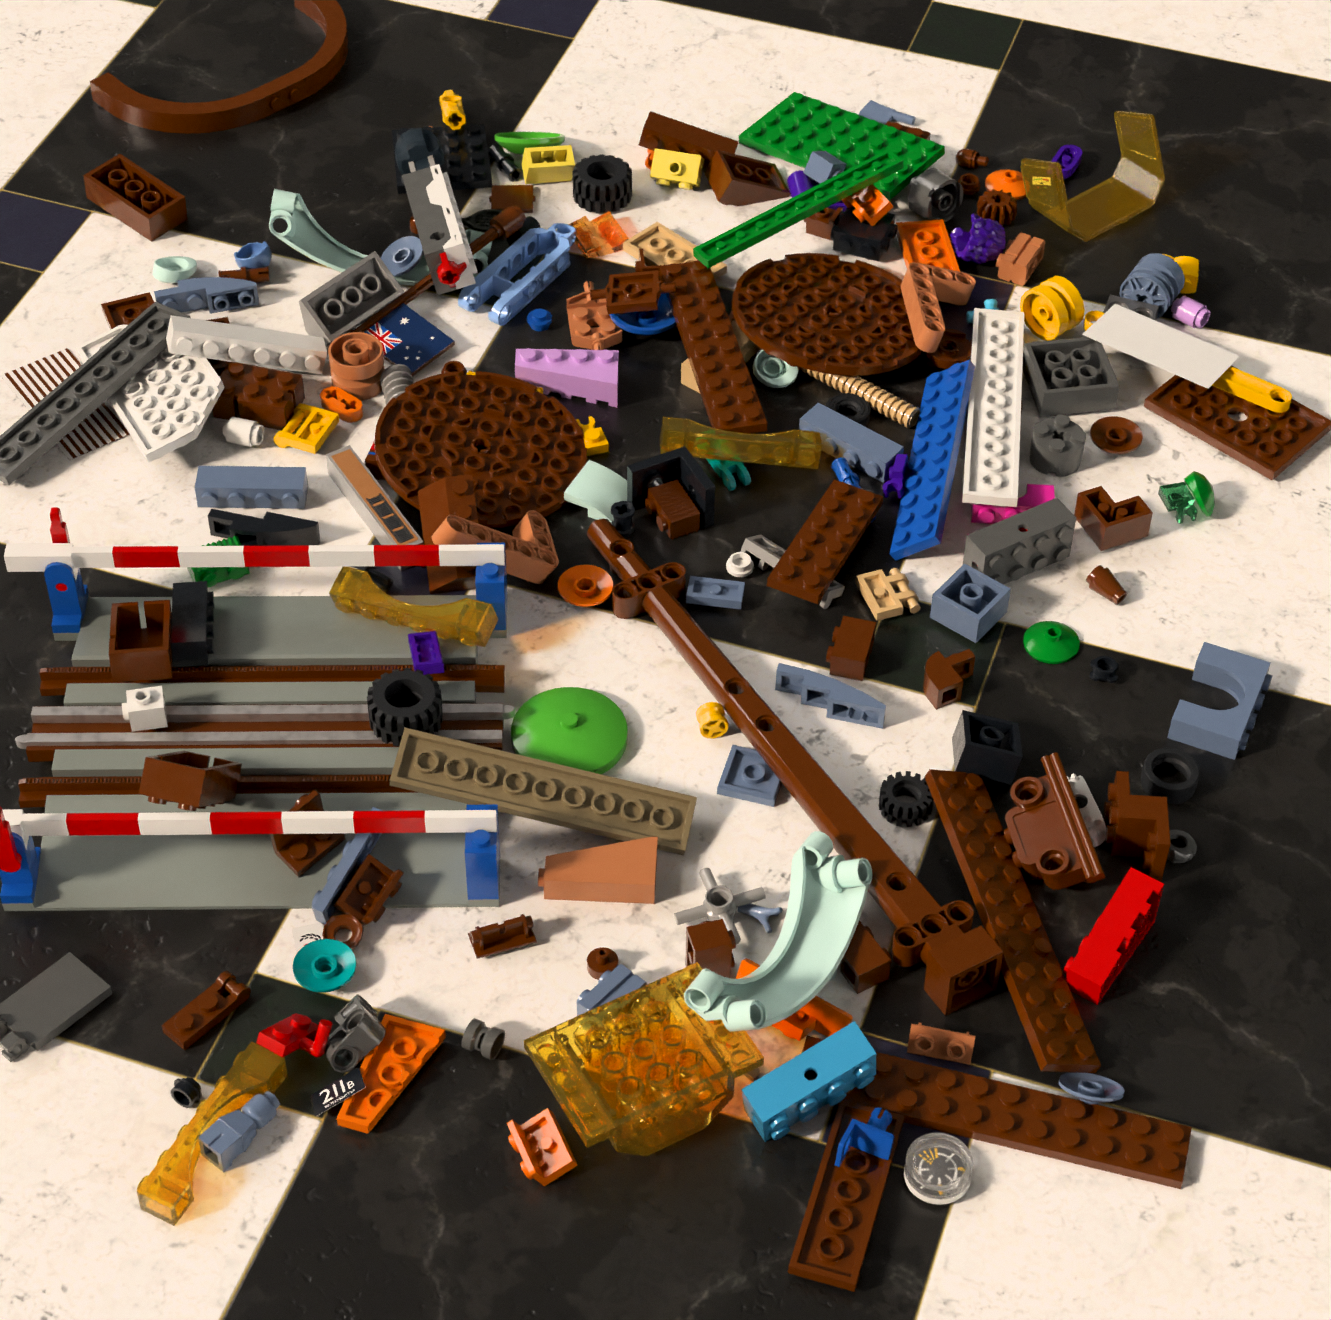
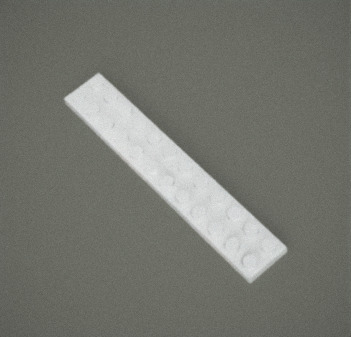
M974 308L971 362L974 364L975 370L968 401L962 503L1017 507L1024 312Z

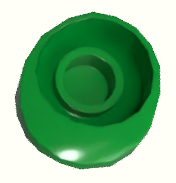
M1193 471L1183 480L1191 490L1201 511L1206 517L1212 515L1215 505L1213 486L1203 474Z

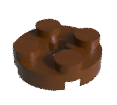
M945 329L937 350L933 353L923 351L926 364L932 368L948 369L956 363L971 360L972 340L966 339V334L959 330Z

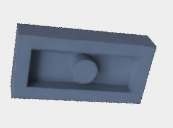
M690 576L686 603L741 609L745 582Z

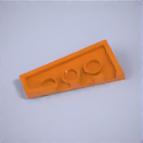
M385 1014L381 1021L386 1030L385 1036L381 1043L365 1056L360 1066L365 1088L345 1099L337 1116V1125L369 1134L446 1038V1031L444 1029Z

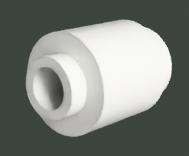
M231 417L223 426V435L226 436V441L229 443L248 447L259 446L263 441L264 426L259 425L257 421Z

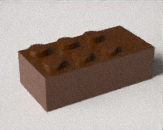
M121 154L83 175L86 197L151 242L187 220L185 196Z

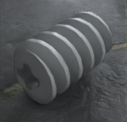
M395 364L382 372L380 384L386 405L393 397L397 398L404 393L407 386L413 384V377L408 366Z

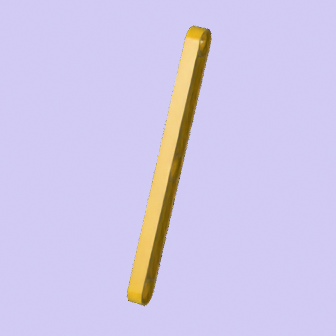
M1100 311L1086 313L1083 325L1084 330L1086 331L1093 324L1091 321H1097L1104 313ZM1232 366L1212 385L1277 413L1286 412L1290 407L1292 395L1288 390ZM1279 398L1284 400L1285 402H1278L1273 399Z

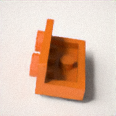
M873 184L841 200L849 210L852 207L855 208L852 213L861 222L866 220L871 226L875 225L894 207Z
M545 1109L522 1125H519L513 1119L507 1123L511 1135L508 1136L509 1142L514 1150L521 1154L523 1161L520 1162V1166L529 1180L534 1178L545 1187L577 1166V1162L557 1119L550 1109Z

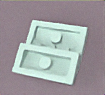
M589 460L565 490L564 500L587 508L588 517L596 520L607 519L612 523L611 506L616 502L627 501V480L607 467Z

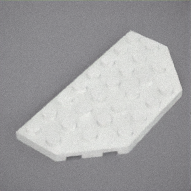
M119 325L75 347L83 363L128 325ZM167 346L165 350L160 352L147 366L143 367L107 400L149 463L179 447L185 446L198 437L221 395L224 385L206 358L169 353Z

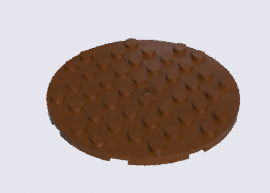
M821 253L785 255L784 259L777 261L767 259L744 272L738 279L733 292V316L742 332L768 355L775 356L790 366H798L827 374L856 377L858 375L880 374L901 368L915 360L923 352L916 346L901 291L902 280L884 269L860 260L851 263L840 260L838 255Z
M476 371L475 375H458V372L442 373L407 386L404 393L397 398L393 397L385 406L379 416L375 431L374 450L378 467L387 483L399 496L420 510L419 490L444 477L472 474L478 523L489 528L516 526L529 510L537 511L543 517L557 511L568 502L564 500V492L587 462V448H585L583 441V432L576 419L563 404L553 396L548 398L538 392L537 387L530 383L491 372ZM483 446L487 449H483L480 452H478V448L476 447Z

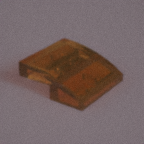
M610 211L591 221L584 216L569 224L576 228V240L574 243L585 258L600 257L623 249V242L629 239Z

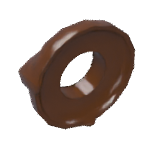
M340 914L332 916L323 928L322 935L323 939L336 940L335 935L339 930L349 929L352 931V936L343 943L352 950L361 942L364 927L356 917Z

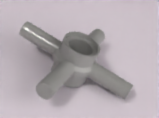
M703 868L699 872L707 891L703 905L674 913L676 924H684L703 917H707L708 921L723 919L727 931L732 930L735 942L738 944L741 938L733 922L736 908L766 899L764 889L759 887L733 895L728 887L717 885L710 868Z

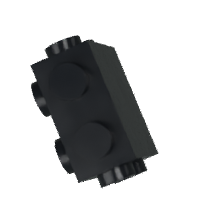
M854 207L850 210L846 208L845 212L842 211L839 215L838 225H834L831 231L830 239L833 240V250L868 260L879 261L883 253L888 252L890 239H894L896 236L898 225L894 224L895 214L887 212L875 225L871 226L866 220L861 222L852 213L855 210Z

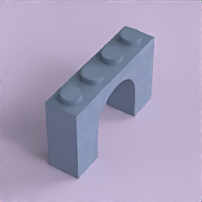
M1204 642L1196 660L1192 680L1228 692L1237 700L1239 705L1227 710H1214L1180 699L1172 717L1167 738L1235 760L1239 749L1245 750L1250 736V734L1246 733V730L1252 731L1255 725L1257 714L1253 713L1254 710L1260 711L1265 694L1261 692L1262 690L1268 691L1273 676L1268 674L1271 662Z

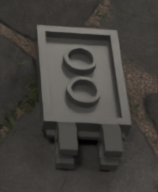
M71 952L67 953L0 1003V1037L5 1035L9 1029L11 1030L0 1041V1046L4 1049L1 1051L2 1055L12 1062L24 1054L31 1046L36 1051L40 1050L111 996V986Z

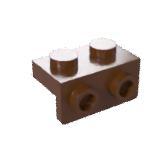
M368 854L333 906L344 914L356 917L363 926L372 921L376 923L386 910L383 904L388 896L390 898L394 897L400 889L402 883L399 879L404 872L400 869L393 872Z

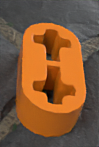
M334 386L327 387L321 391V406L324 410L338 413L341 420L351 423L357 422L363 417V405L358 398Z

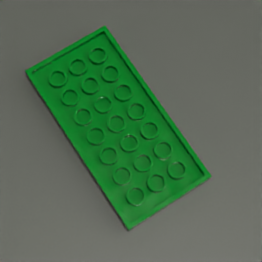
M793 92L738 135L739 144L803 168L806 167L812 151H827L846 163L844 169L846 171L889 149L903 160V169L873 184L888 200H891L908 186L913 177H918L945 154V146L796 92Z

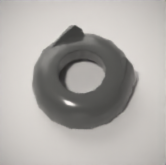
M1169 830L1170 841L1179 839L1186 844V847L1177 848L1171 844L1167 859L1172 863H1185L1192 860L1197 850L1194 838L1182 830Z

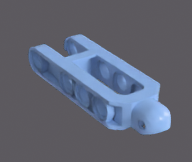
M554 223L547 230L543 228L529 229L474 278L476 284L462 289L458 298L459 307L469 312H474L492 295L498 296L500 299L494 304L491 312H488V318L491 322L500 326L507 324L570 266L568 250H570V247L576 240V228L564 223ZM545 254L544 259L537 266H532L530 272L521 280L518 279L515 283L509 281L537 255Z

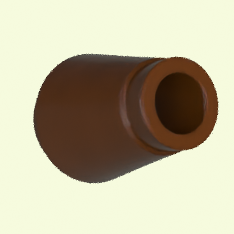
M1099 565L1086 578V582L1091 590L1115 605L1121 603L1127 596V592L1109 568Z

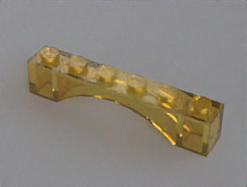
M663 417L660 434V453L663 454L685 446L691 455L697 458L818 469L822 442L820 432L793 429L772 434H748L712 428L690 419Z
M342 567L329 591L335 607L344 613H358L370 620L375 618L381 619L390 625L407 626L419 633L436 631L437 636L441 639L447 640L452 638L459 640L467 646L478 645L485 647L499 620L492 604L469 598L436 606H420L399 601L383 592L373 582L368 572L351 567Z
M252 1041L245 1051L238 1053L231 1069L226 1075H222L218 1079L214 1091L207 1100L205 1099L199 1104L192 1120L188 1125L185 1124L181 1127L172 1146L161 1153L157 1165L149 1176H144L139 1182L136 1192L141 1210L173 1226L177 1224L194 1201V1173L201 1154L198 1137L215 1123L219 1117L235 1110L241 1111L242 1106L254 1095L264 1094L266 1091L274 1094L287 1077L285 1057L282 1058Z

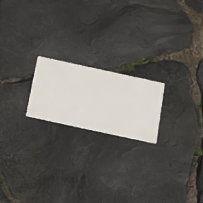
M1114 304L1082 334L1205 388H1210L1240 357L1117 304Z

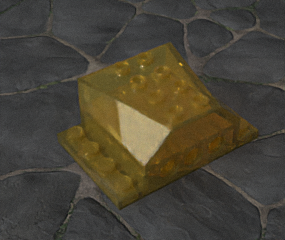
M698 962L524 1040L525 1050L587 1148L608 1138L618 1153L639 1156L651 1155L705 1129L734 1097L735 1078L764 1065L763 1055L746 1031L730 1032L726 1029L722 1020L705 1021L686 1004L684 992L703 970Z

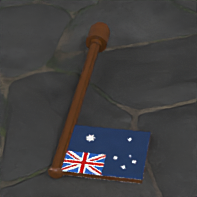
M518 206L507 207L492 218L489 230L469 244L472 255L495 238L506 240L522 228L523 223L526 221L523 211ZM431 274L424 277L354 330L351 329L349 332L368 333L378 338L383 346L384 359L392 365L404 364L408 366L412 377L455 345L453 339L407 306L409 302L434 285Z

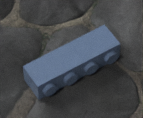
M817 403L800 418L799 439L835 458H846L850 466L883 483L889 479L890 465H894L896 455L903 454L904 452L902 445L820 403Z
M198 466L195 482L198 507L305 509L308 492L306 467Z

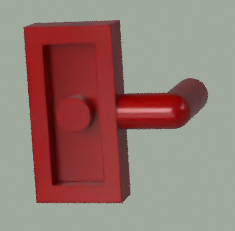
M295 1013L260 1031L256 1043L282 1058L299 1048L315 1057H321L326 1049L332 1022L322 1019L319 1025H317L309 1017Z

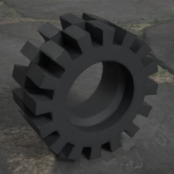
M900 771L896 772L895 778L891 774L887 776V781L884 780L882 782L879 810H881L883 818L888 816L887 821L892 824L896 820V826L899 827L902 826V823H906V828L912 827V822H915L916 826L921 825L922 820L926 821L929 815H931L933 797L925 778L920 780V774L916 773L913 777L911 776V771H906L905 776H902ZM907 795L915 798L917 801L904 803L897 800L896 797Z

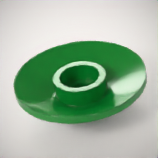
M1042 621L1033 624L1026 630L1023 644L1028 654L1036 660L1048 664H1061L1070 661L1077 655L1080 640L1076 632L1069 626L1056 621Z

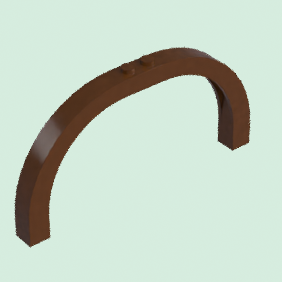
M294 0L295 7L314 20L324 31L326 38L323 45L308 62L299 68L244 94L210 102H171L152 98L134 91L108 72L90 81L93 101L127 123L168 133H208L228 130L256 122L314 94L336 76L342 68L348 53V35L344 12L336 0Z

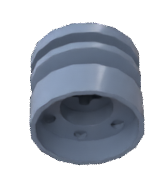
M1160 253L1148 254L1141 258L1120 286L1119 295L1123 298L1158 305L1157 318L1162 317L1184 288L1185 277L1183 270L1169 256Z

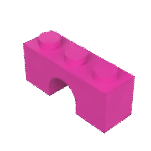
M1027 484L1026 494L1018 498L1017 507L971 504V523L995 524L1055 499L1054 485Z

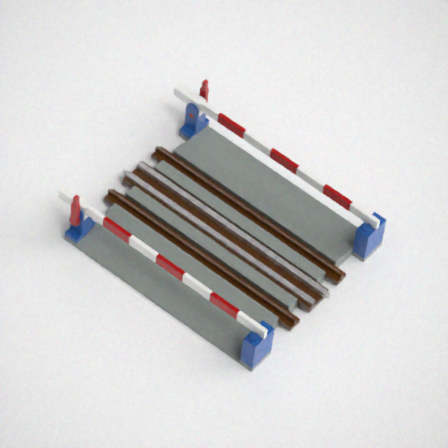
M52 507L50 511V533L53 543L6 544L4 560L7 572H44L53 611L51 626L55 641H76L71 659L73 667L42 668L39 672L41 696L65 695L64 706L32 707V732L15 738L17 747L26 749L29 762L53 761L51 769L53 777L19 779L18 782L20 789L18 802L20 808L45 807V813L24 814L23 809L2 810V807H0V877L2 881L0 898L4 911L312 909V900L319 890H323L328 882L327 877L330 869L334 865L339 864L343 857L342 853L346 843L349 840H353L357 833H382L370 855L393 872L397 869L404 872L399 879L402 883L400 889L394 897L390 898L388 896L383 904L385 908L499 907L500 839L498 804L470 805L390 786V778L399 747L393 746V742L387 744L382 741L381 737L377 738L374 735V731L371 730L369 724L367 696L369 687H373L372 682L375 679H381L382 674H390L395 669L404 671L405 668H411V671H414L408 644V634L436 631L444 663V673L429 674L433 677V681L438 682L442 696L443 723H441L440 730L434 732V735L503 751L504 719L513 718L515 716V708L510 705H503V703H476V692L505 693V665L478 664V638H507L508 593L505 543H477V545L74 547L73 543H70L67 525L62 520L60 508ZM476 566V595L214 597L215 608H213L214 654H209L207 666L173 668L172 662V678L158 681L140 680L125 683L112 682L109 661L112 603L138 602L141 628H147L144 601L170 600L172 611V597H90L88 586L83 585L80 568ZM162 686L168 727L132 732L130 720L124 721L122 703H127L126 690ZM179 751H189L211 756L209 767H213L214 758L242 763L235 799L225 801L223 805L215 804V807L197 808L196 811L179 809L176 802H167L165 805L149 802V796L138 794L145 758ZM314 790L320 793L324 811L288 812L294 807L296 801L301 796L309 795ZM375 807L382 811H371V809ZM344 833L345 840L298 877L275 854L270 834ZM32 836H42L41 849L34 846Z

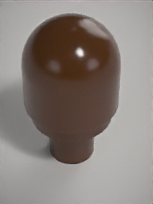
M961 149L955 157L956 163L964 168L972 169L977 168L978 165L987 166L988 157L980 156L976 150Z

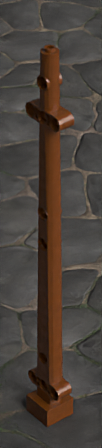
M599 519L592 522L587 531L589 540L608 562L611 572L618 575L622 582L613 587L612 591L614 615L621 619H629L647 612L718 703L724 707L725 712L820 832L830 837L835 851L839 855H843L845 860L866 858L869 861L873 876L868 892L897 928L893 935V961L902 967L914 966L922 961L926 964L924 990L945 1016L997 991L1003 951L982 926L972 929L974 916L972 906L965 901L959 900L941 906L680 604L677 599L685 594V567L680 563L670 562L651 570L636 553L633 543L624 539L609 520Z

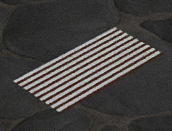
M66 348L0 376L29 411L76 371L81 364L69 349ZM106 400L56 445L68 460H71L130 434L109 401Z

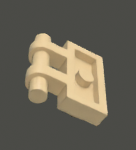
M898 568L891 569L889 571L890 576L887 577L882 569L856 575V585L876 621L902 615L903 606L908 608L911 613H917L920 610L917 594L915 591L910 590L906 575L901 573Z

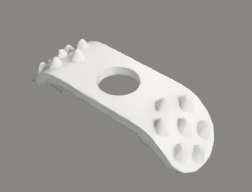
M1073 773L1070 778L1068 776L1067 778L1075 798L1083 797L1088 801V804L1081 808L1080 812L1093 846L1096 847L1101 845L1106 838L1105 822L1083 776H1077Z

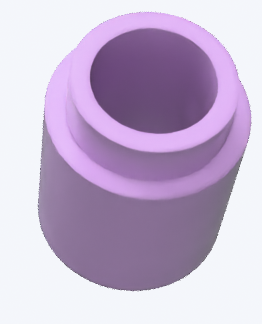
M1187 296L1177 298L1171 307L1173 318L1192 328H1203L1210 317V310L1206 309L1205 305Z

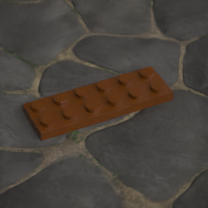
M833 480L768 576L767 586L818 604L881 508L884 496Z
M844 1099L839 1102L788 1266L789 1274L855 1292L903 1127L904 1115L890 1112L892 1121L888 1125L886 1132L894 1135V1141L888 1160L850 1147L841 1166L837 1167L835 1166L838 1145L852 1118L867 1124L873 1109H875L874 1107ZM885 1110L881 1111L878 1118L882 1117Z

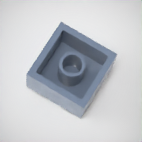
M964 563L933 593L930 618L977 643L1007 613L1011 589Z

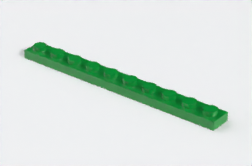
M887 149L693 248V256L709 269L903 169V160Z

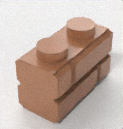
M1021 232L1014 240L1010 239L1007 243L1005 254L1000 253L996 261V267L999 268V279L1005 281L1012 280V283L1021 286L1025 285L1043 259L1045 241L1037 237L1031 238V235Z

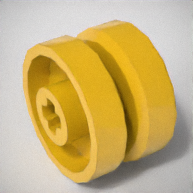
M1060 276L1051 277L1040 285L1029 289L1023 294L1020 302L1021 312H1024L1026 326L1038 338L1047 341L1055 339L1065 331L1079 325L1084 317L1085 309L1079 291L1072 282Z

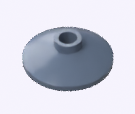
M414 236L403 237L393 242L384 251L381 260L394 277L406 274L420 262L424 254L420 239Z
M1070 1072L1059 1077V1086L1086 1104L1098 1105L1099 1102L1117 1101L1124 1096V1088L1119 1083L1100 1075Z

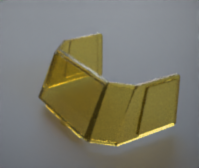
M1127 111L1114 112L1121 159L1113 177L1067 200L1060 163L1029 158L1022 159L1021 171L1026 196L1031 207L1084 242L1119 224L1126 223L1130 218L1151 208L1155 204L1165 181L1154 115Z

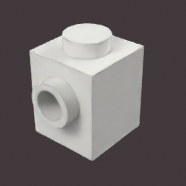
M162 686L126 690L127 703H122L124 721L130 720L132 732L168 727Z

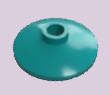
M320 939L306 944L298 951L293 960L295 979L302 987L313 992L335 991L345 986L352 979L356 971V958L351 948L343 942L333 939Z

